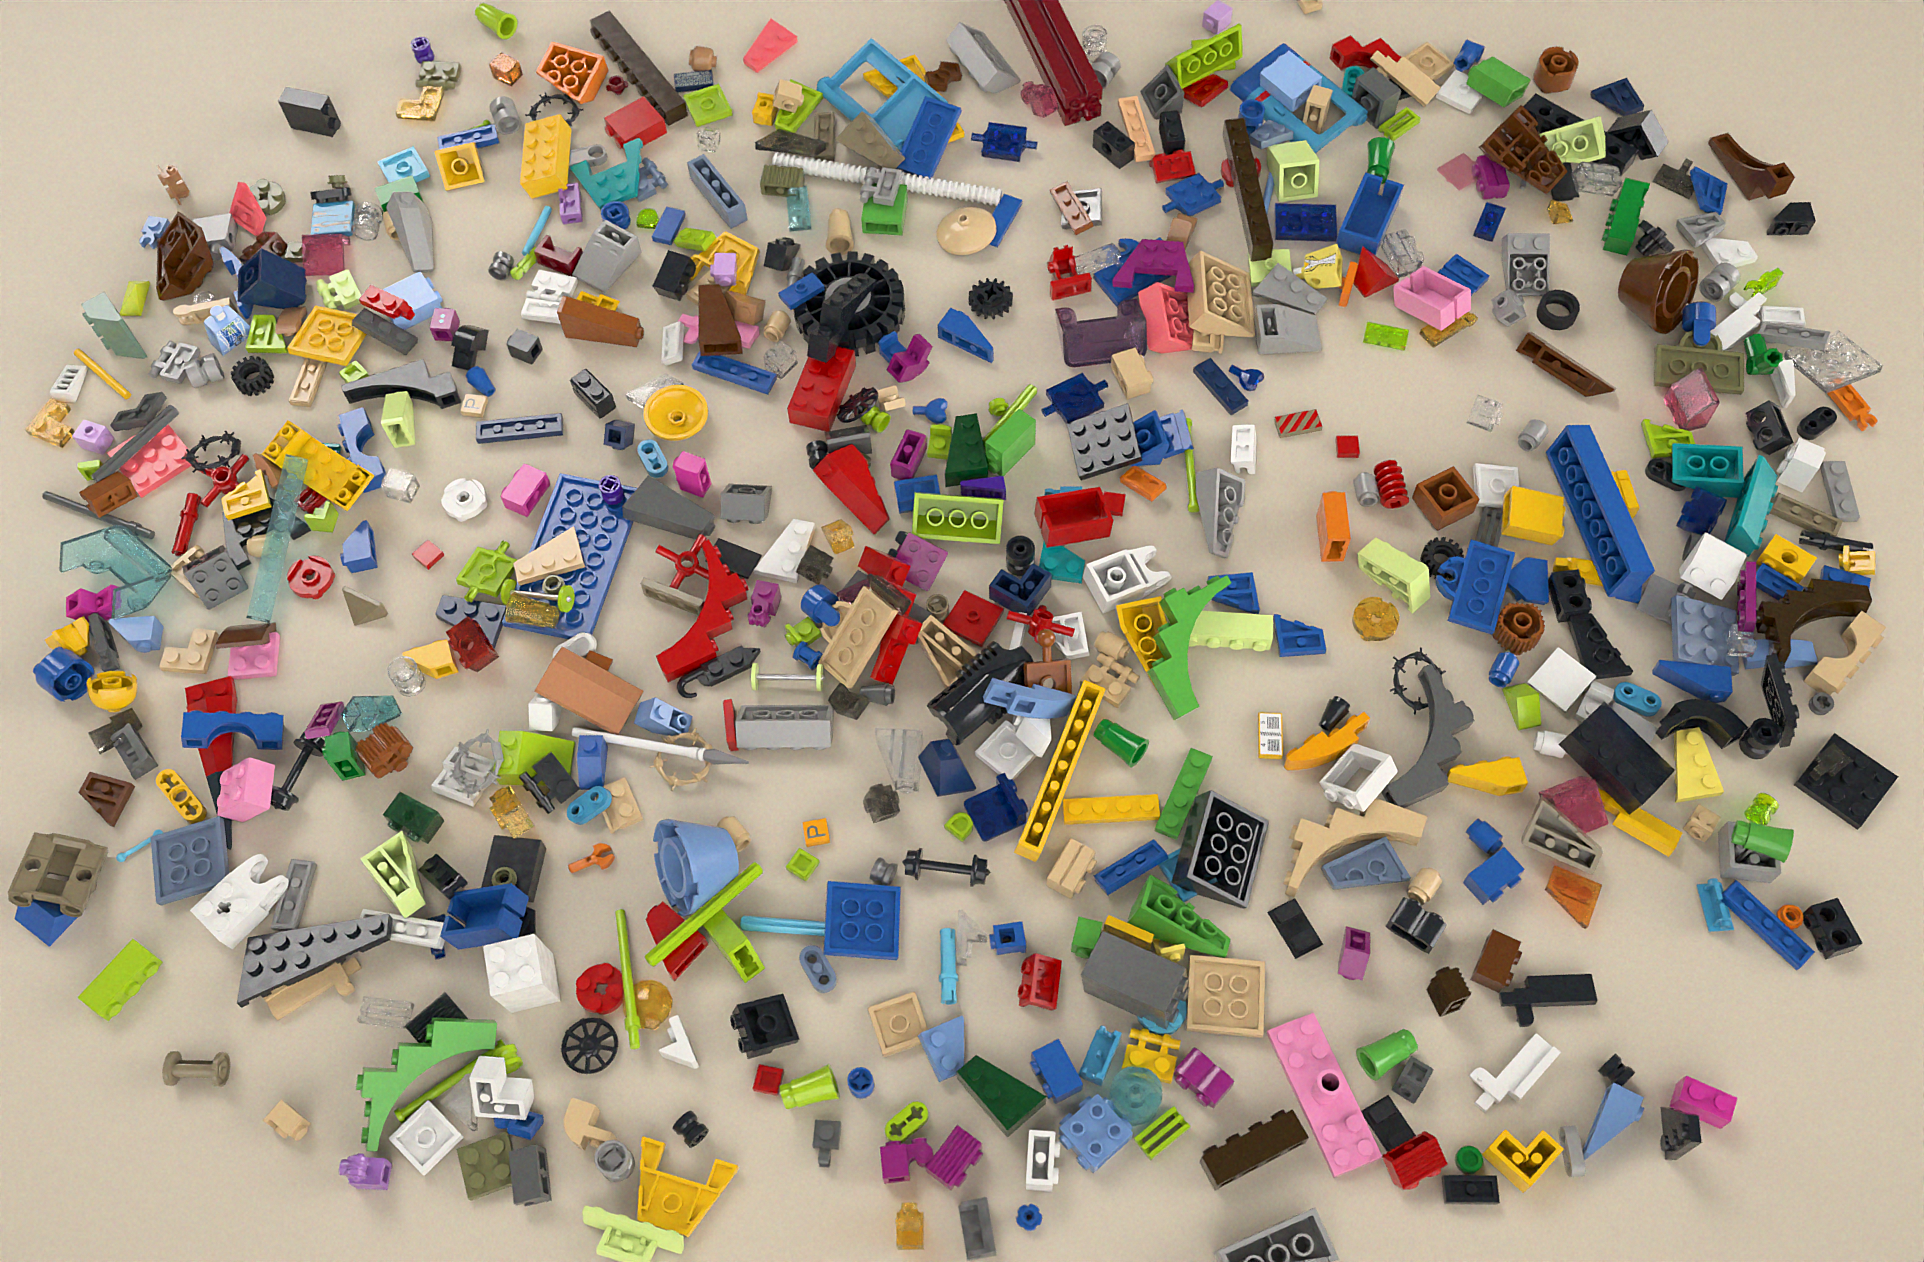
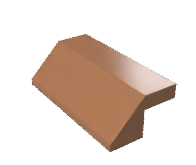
M561 647L552 659L534 692L611 734L619 735L644 691L568 649Z

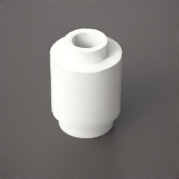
M1545 730L1543 732L1537 731L1533 750L1539 751L1540 754L1563 758L1564 754H1568L1558 744L1567 735Z

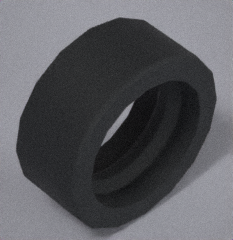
M1557 289L1551 290L1542 296L1537 307L1536 316L1542 325L1551 330H1565L1574 324L1580 311V304L1577 298L1570 292ZM1560 304L1568 309L1570 315L1564 317L1556 316L1548 311L1546 305Z

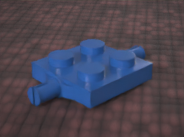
M1197 173L1166 188L1165 194L1171 202L1162 205V209L1165 213L1177 209L1184 215L1193 216L1221 203V196L1216 190L1224 187V182L1222 179L1209 183L1200 173Z

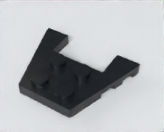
M271 497L269 498L272 507L229 521L225 517L224 512H222L226 548L230 559L238 571L252 564L242 547L247 545V540L253 536L267 534L284 525L292 539L295 540L310 532L311 529L307 523Z

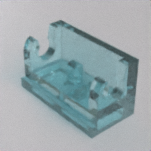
M807 185L789 189L788 194H797L796 196L787 197L789 231L811 230Z

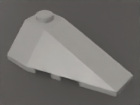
M1213 468L1197 472L1196 497L1209 553L1221 558H1227L1234 537L1232 530L1234 524H1238L1239 521L1237 513L1239 507H1243L1245 500V479L1222 469Z

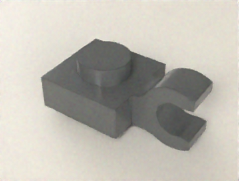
M815 1120L812 1146L819 1149V1167L830 1168L831 1149L839 1150L841 1121Z

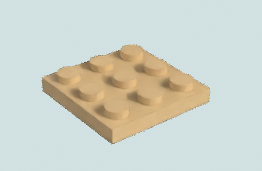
M1190 955L1188 987H1190L1187 996L1186 1031L1262 1038L1264 1035L1265 961Z

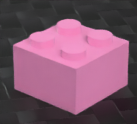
M249 757L223 771L220 777L221 791L217 799V815L244 823L270 809L275 765Z

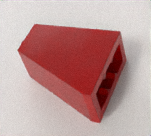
M663 901L658 906L652 907L645 919L656 945L685 921ZM695 931L663 959L666 970L673 981H676L709 945L705 936L699 931Z

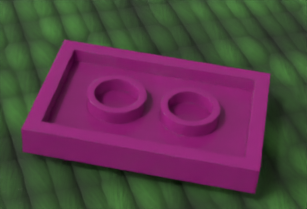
M1746 561L1745 569L1740 570L1739 582L1737 583V595H1739V601L1737 602V615H1739L1737 635H1741V644L1742 641L1752 640L1756 624V562Z

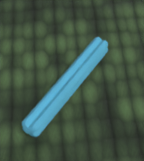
M742 916L740 927L745 931L824 936L825 922Z

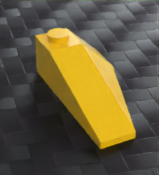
M1161 596L1116 605L1120 628L1146 673L1153 668L1151 663L1162 657L1164 658L1153 636L1159 633L1157 628L1167 623L1165 613L1159 604L1162 600Z

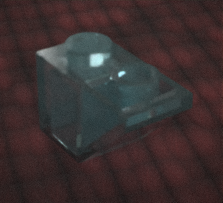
M393 695L353 696L342 711L341 716L349 732L371 731L376 725L379 726L381 723L384 724L399 717L402 712Z

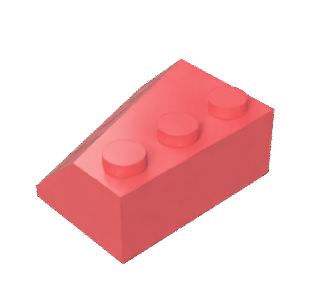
M1158 282L1139 291V305L1142 310L1143 325L1146 331V342L1149 350L1161 354L1191 350L1193 328L1189 327L1187 292H1175V288Z

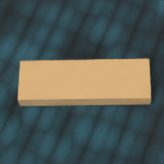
M305 357L289 398L291 405L312 406L328 362Z

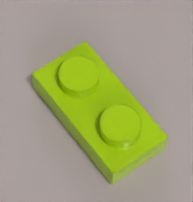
M685 227L679 232L674 243L680 248L706 251L716 239L713 231Z

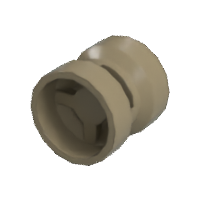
M934 594L927 599V611L932 613V616L943 624L949 615L947 598L941 594Z

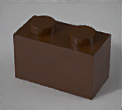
M1492 929L1486 938L1470 980L1498 993L1504 986L1509 987L1514 973L1510 972L1512 965H1517L1522 955V952L1519 951L1521 941Z

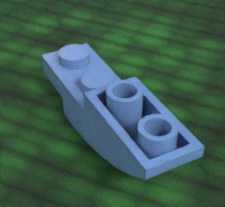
M992 678L983 695V699L986 703L1005 707L1009 714L1029 718L1052 719L1067 716L1076 699V695L1033 684L1032 688Z

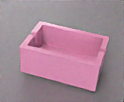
M1422 266L1410 274V278L1406 277L1394 286V306L1439 330H1443L1453 323L1455 318L1458 319L1471 310V289Z

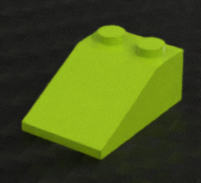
M499 731L498 742L501 744L504 761L501 763L497 774L501 777V779L497 778L499 785H523L524 783L520 780L519 776L527 771L531 778L537 773L531 766L549 752L554 754L571 776L575 749L574 741L526 731ZM543 781L537 784L538 786H546Z

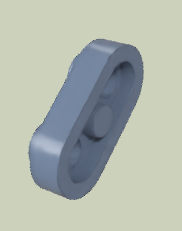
M815 945L805 947L799 955L803 970L816 991L820 993L830 992L837 983L833 968L826 956L823 955L821 948ZM811 957L817 958L815 963L808 962ZM822 978L829 979L826 984H821L820 980Z

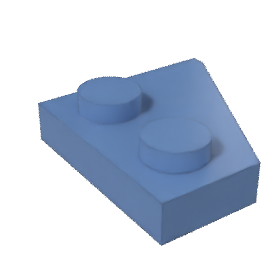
M959 1016L918 1035L939 1083L957 1075L956 1071L964 1065L963 1016Z

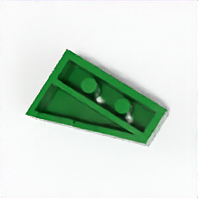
M1625 178L1617 199H1612L1609 211H1612V214H1608L1605 223L1608 229L1604 230L1601 241H1605L1603 250L1625 256L1628 255L1640 221L1641 208L1645 204L1643 200L1649 190L1650 183Z

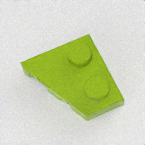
M1643 419L1641 423L1651 458L1672 457V443L1695 444L1692 432L1676 429L1667 424H1664L1662 427L1650 423V419Z

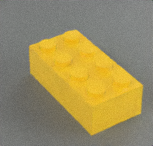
M561 114L525 123L520 185L532 199L559 192L558 189H567L572 129Z

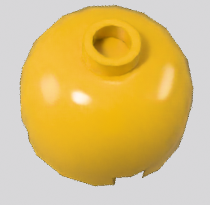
M125 671L101 672L97 674L96 679L91 681L90 677L86 682L88 696L92 703L108 712L121 711L134 701L137 694L136 676L132 673L131 677L126 676Z

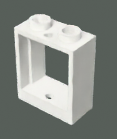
M1353 743L1319 783L1324 791V796L1329 801H1336L1350 809L1355 808L1364 812L1396 775L1398 770L1390 755ZM1360 767L1373 771L1355 792L1343 788Z

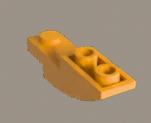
M1363 712L1359 716H1351L1345 722L1344 727L1340 730L1338 728L1334 729L1328 736L1323 731L1316 736L1312 734L1304 741L1302 747L1299 749L1295 747L1287 753L1284 768L1286 770L1309 769L1342 757L1353 743H1358L1359 737L1357 735L1367 728L1370 717Z

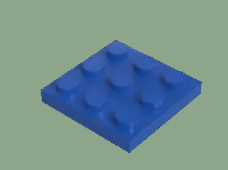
M828 881L826 888L823 955L897 961L899 955L901 887Z

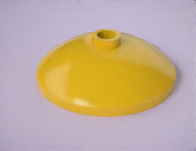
M670 385L659 389L651 395L645 404L643 415L647 428L655 436L664 440L678 441L695 435L703 428L708 418V406L703 395L696 389L685 385Z

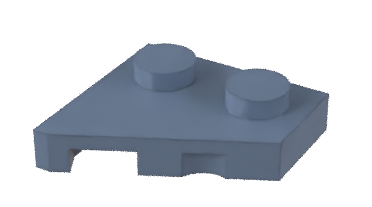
M1267 120L1249 135L1250 144L1260 149L1293 139L1292 130L1272 120Z

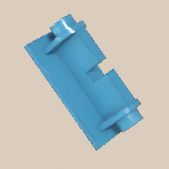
M1717 878L1707 880L1708 884H1697L1708 931L1734 930L1729 909L1721 901L1723 899L1722 893L1724 892L1722 883L1718 882Z

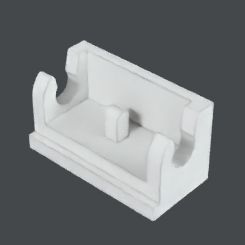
M1233 425L1231 464H1234L1236 473H1240V468L1245 467L1249 474H1255L1257 444L1255 425Z

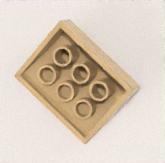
M1199 251L1188 262L1194 283V293L1187 292L1189 327L1206 335L1255 336L1250 273L1203 251Z

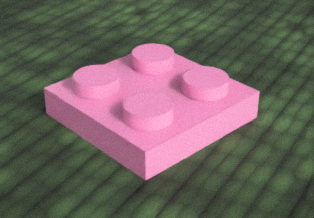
M277 632L269 633L270 643L263 645L231 647L228 676H231L234 680L276 676L280 635Z

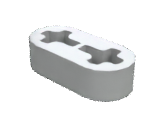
M1561 1126L1559 1128L1560 1145L1564 1148L1562 1155L1566 1173L1569 1177L1584 1176L1585 1161L1576 1126Z

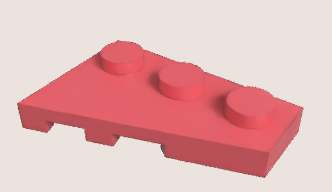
M771 18L743 57L744 64L758 73L798 42L797 36Z

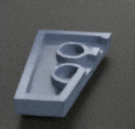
M1386 836L1321 867L1333 890L1406 882L1411 879Z

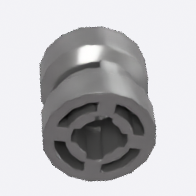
M499 251L495 253L493 257L494 263H491L488 272L495 279L506 280L510 274L509 269L514 264V259L508 253Z

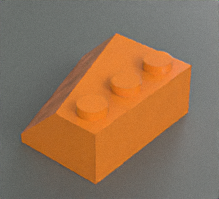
M552 41L536 73L578 103L583 104L594 100L609 70L604 56Z

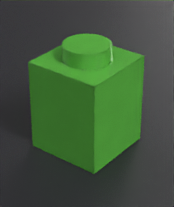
M1078 917L1071 952L1080 958L1088 959L1101 936L1103 922Z

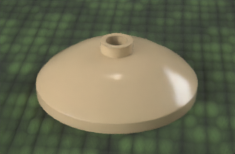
M977 207L959 208L941 220L937 227V240L939 245L949 253L956 255L976 253L988 246L994 239L996 223L993 216L984 209Z

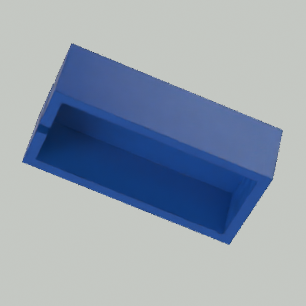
M1365 172L1340 227L1336 241L1338 247L1361 254L1362 246H1364L1376 256L1399 204L1404 184L1387 179L1383 193L1379 195L1383 178Z

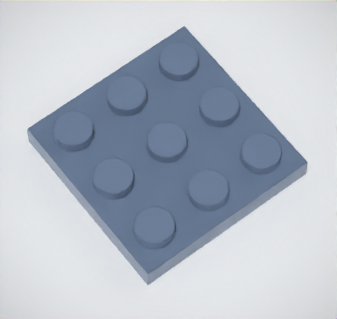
M1679 595L1672 597L1673 661L1731 667L1732 676L1739 674L1736 610Z
M220 816L150 837L156 903L160 906L211 891L229 874L224 819Z

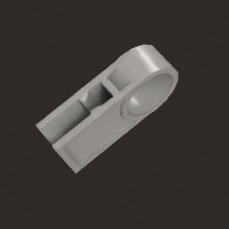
M594 144L570 150L569 168L585 160L590 164V167L604 164L607 160L605 148L602 145ZM594 153H603L599 157H591Z

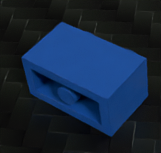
M1503 847L1470 872L1463 881V884L1482 905L1489 900L1494 903L1504 894L1502 890L1506 887L1512 889L1522 880L1520 876L1525 869Z
M1059 1039L1032 1052V1061L1029 1064L1035 1076H1041L1044 1082L1041 1087L1048 1099L1052 1098L1054 1103L1057 1104L1082 1091L1083 1083Z

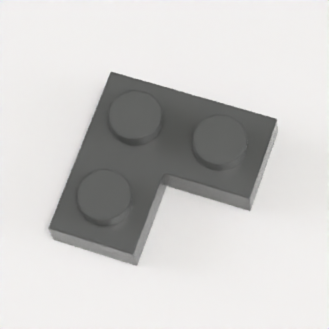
M163 392L144 395L137 408L119 411L110 426L114 431H127L133 428L145 427L162 409V405L167 397Z

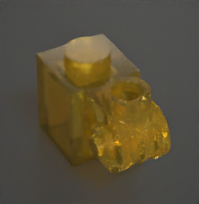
M902 1203L900 1212H897V1218L895 1219L897 1249L924 1250V1213L918 1212L917 1203Z

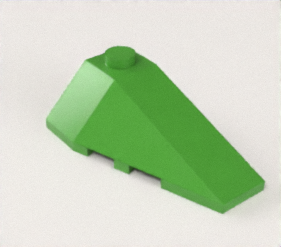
M1150 874L1131 908L1127 923L1154 934L1153 938L1175 945L1184 944L1186 948L1225 958L1231 939L1209 919H1202L1193 911L1195 907L1190 902L1186 905L1176 896L1178 892L1172 886Z

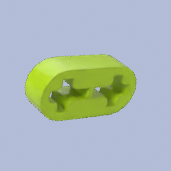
M918 1101L912 1102L890 1119L885 1126V1135L888 1141H901L903 1143L924 1126L929 1117L926 1105ZM913 1109H915L916 1111L922 1110V1119L919 1120L918 1118H914L913 1120L908 1122V1120L913 1116ZM904 1123L906 1124L901 1129L902 1135L900 1137L896 1134L891 1136L892 1126L895 1125L899 1128Z

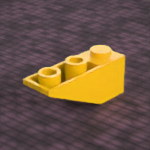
M1505 756L1492 762L1482 760L1469 766L1458 764L1451 767L1447 773L1448 782L1497 796L1521 793L1528 784L1520 757L1511 758L1510 756Z

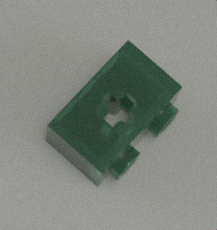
M400 791L383 814L388 821L387 826L396 832H400V830L406 832V836L417 843L421 840L429 844L445 821L438 811Z

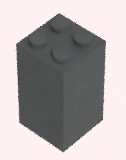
M1105 931L1102 932L1081 972L1084 992L1141 1018L1144 1017L1164 1029H1167L1169 1022H1175L1179 1013L1177 1007L1180 1000L1185 1001L1190 990L1186 967Z

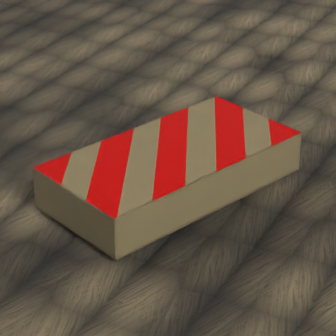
M1316 409L1276 416L1274 419L1280 438L1322 430V424Z

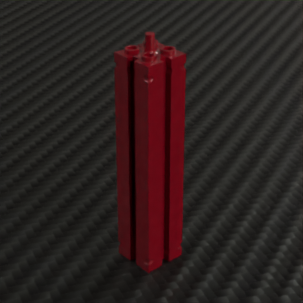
M1004 0L1060 117H1062L1064 126L1078 123L1081 117H1084L1086 121L1100 117L1102 109L1100 100H1102L1103 88L1098 82V78L1059 0Z

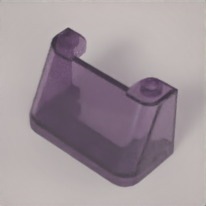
M1137 299L1122 301L1117 307V316L1091 320L1077 321L1076 314L1071 308L1055 309V319L1062 354L1066 365L1069 367L1111 363L1113 354L1136 348L1138 354L1143 357L1147 353V322Z

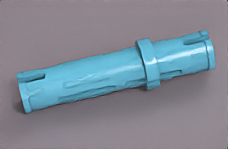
M951 928L940 930L941 975L939 974V982L941 983V1003L945 1004L946 1001V1005L957 1003L956 931Z

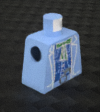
M228 305L211 308V316L205 319L204 326L211 345L224 356L248 338L250 326Z

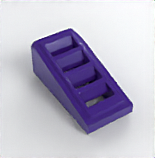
M1004 476L961 481V496L1006 500Z

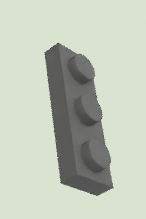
M363 308L352 320L353 327L405 356L418 343V337L366 308Z

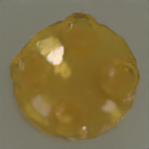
M654 980L640 981L633 985L636 1013L640 1017L642 1029L654 1030L669 1016L673 998L668 988L661 982ZM624 998V1000H623V1013H624L625 1017H627V1016H626V1007H625V998Z

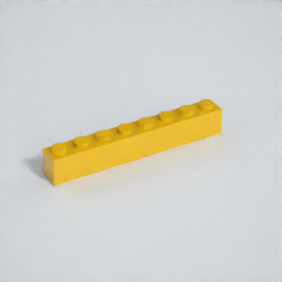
M1086 680L1083 681L1014 850L1015 854L1034 862L1039 858L1102 700L1105 688Z

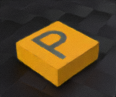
M826 818L802 822L806 847L830 843Z

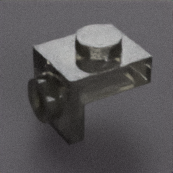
M842 683L838 684L828 698V702L837 714L858 720L870 703L867 697L850 692L845 684Z

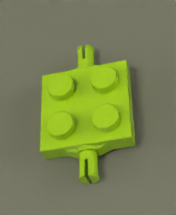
M501 541L496 550L476 548L456 578L458 585L469 588V591L464 596L466 601L473 602L478 593L498 597L503 583L510 579L514 573L513 563L517 561V559L505 555V552L510 547L508 542Z

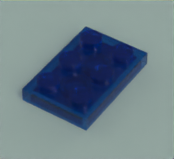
M1275 203V240L1336 242V205Z

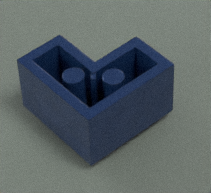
M1033 563L1021 579L1001 569L989 585V599L1010 611L1027 613V616H1030L1051 588L1052 574Z

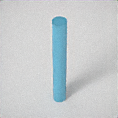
M544 207L522 250L524 256L530 254L529 251L534 247L552 211L551 207Z

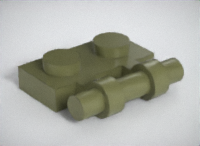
M422 61L419 71L420 80H416V87L423 88L424 90L440 88L442 91L455 89V82H458L461 72L460 63Z

